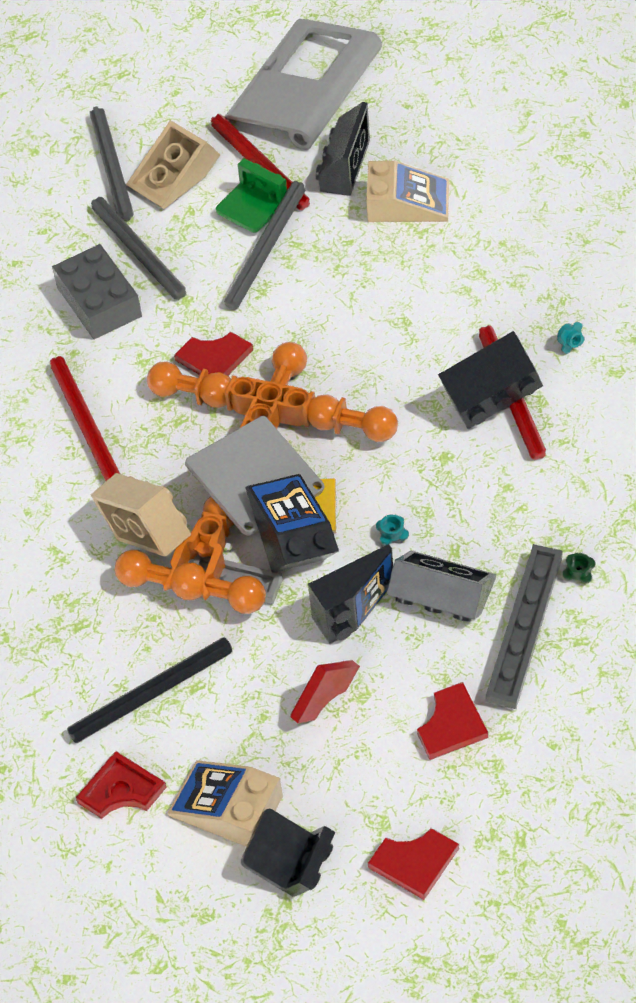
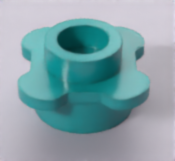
M575 322L573 325L567 323L559 329L557 341L563 345L561 348L562 352L570 353L572 348H577L583 344L585 337L581 332L582 323Z
M387 515L376 523V529L381 534L380 541L382 544L388 545L397 540L405 541L409 537L408 530L404 528V518L401 516Z

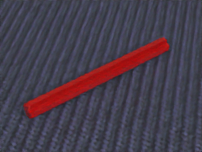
M217 114L211 118V126L245 159L257 163L275 174L281 175L286 179L288 190L292 181L223 115ZM305 193L296 206L299 210H304L310 205V199Z
M488 325L479 329V338L483 347L498 340L492 326ZM524 398L511 404L509 408L530 457L533 460L542 459L546 456V448Z
M64 357L52 358L50 360L51 369L105 481H107L115 473L120 474Z

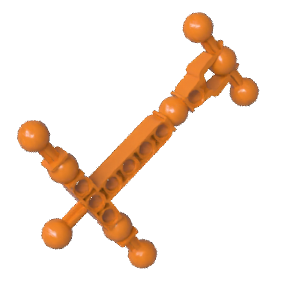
M295 342L282 343L273 351L272 364L275 372L270 382L250 377L237 378L234 375L230 378L221 372L208 374L207 369H203L199 378L182 375L178 367L168 361L156 363L151 367L147 375L148 387L158 396H171L178 390L195 394L198 405H202L203 401L206 405L213 408L227 405V410L232 411L233 409L237 413L245 415L240 428L261 416H265L276 429L280 423L294 426L305 425V427H309L311 424L322 431L334 428L335 434H340L343 425L363 429L367 438L375 442H384L391 439L398 428L396 415L392 409L385 406H375L367 410L366 413L347 409L346 398L341 397L340 401L328 394L315 397V392L310 391L308 393L305 389L289 386L290 378L299 375L306 368L308 358L302 346ZM211 496L205 501L201 518L196 522L191 535L176 547L170 562L171 568L152 564L147 554L140 550H128L121 553L115 563V575L127 587H139L147 581L163 584L164 591L172 589L177 597L183 600H195L200 597L207 600L210 596L228 599L232 608L241 614H251L260 610L265 603L266 597L265 587L259 579L253 576H242L233 582L220 580L222 571L225 568L223 550L226 545L225 537L229 536V528L234 526V523ZM197 555L200 557H211L206 571L196 563H188L189 560L194 559Z

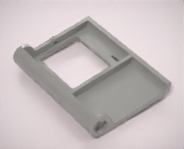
M308 19L296 20L225 115V118L228 121L233 119L288 131L289 138L295 146L304 150L310 149L382 48L381 39L376 33ZM309 33L349 40L322 79L315 80L281 73V70ZM296 134L303 135L304 142L299 140Z

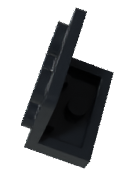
M266 809L262 812L243 853L241 865L292 897L313 890L318 884L321 877L319 869L322 862L327 860L333 850L331 842L336 832L326 826L309 832L273 809Z

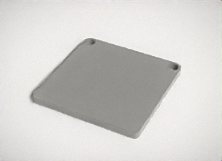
M261 416L189 456L185 461V466L246 536L253 535L259 530L245 487L301 474L314 497L320 495L324 490V483L265 416ZM318 485L321 489H315L313 486ZM244 526H250L252 530H247Z

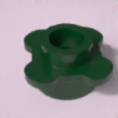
M584 553L568 555L566 557L567 567L562 572L564 579H574L582 583L591 582V571L596 566L595 560Z

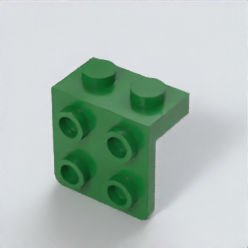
M243 158L237 164L240 183L216 206V213L250 232L256 233L269 222L286 194V179L257 163Z

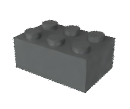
M101 244L52 266L57 289L94 340L142 317L138 294Z

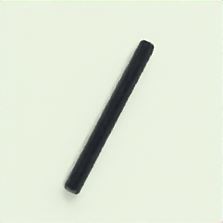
M225 637L218 639L75 722L67 728L70 738L74 743L82 741L232 653L230 642Z

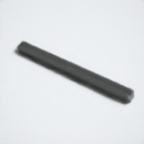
M95 106L90 111V118L118 215L125 219V221H129L134 212L106 114L103 108Z
M293 181L225 297L226 307L234 310L239 308L306 190L302 182Z
M103 197L93 199L91 205L94 212L175 300L185 297V286Z

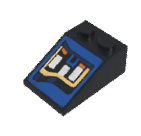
M301 474L245 487L272 573L322 561L339 552L331 524Z
M389 544L308 583L312 619L329 644L337 640H344L355 632L388 591L393 570L392 548Z

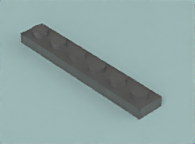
M535 544L532 546L486 692V702L517 709L562 561V550Z

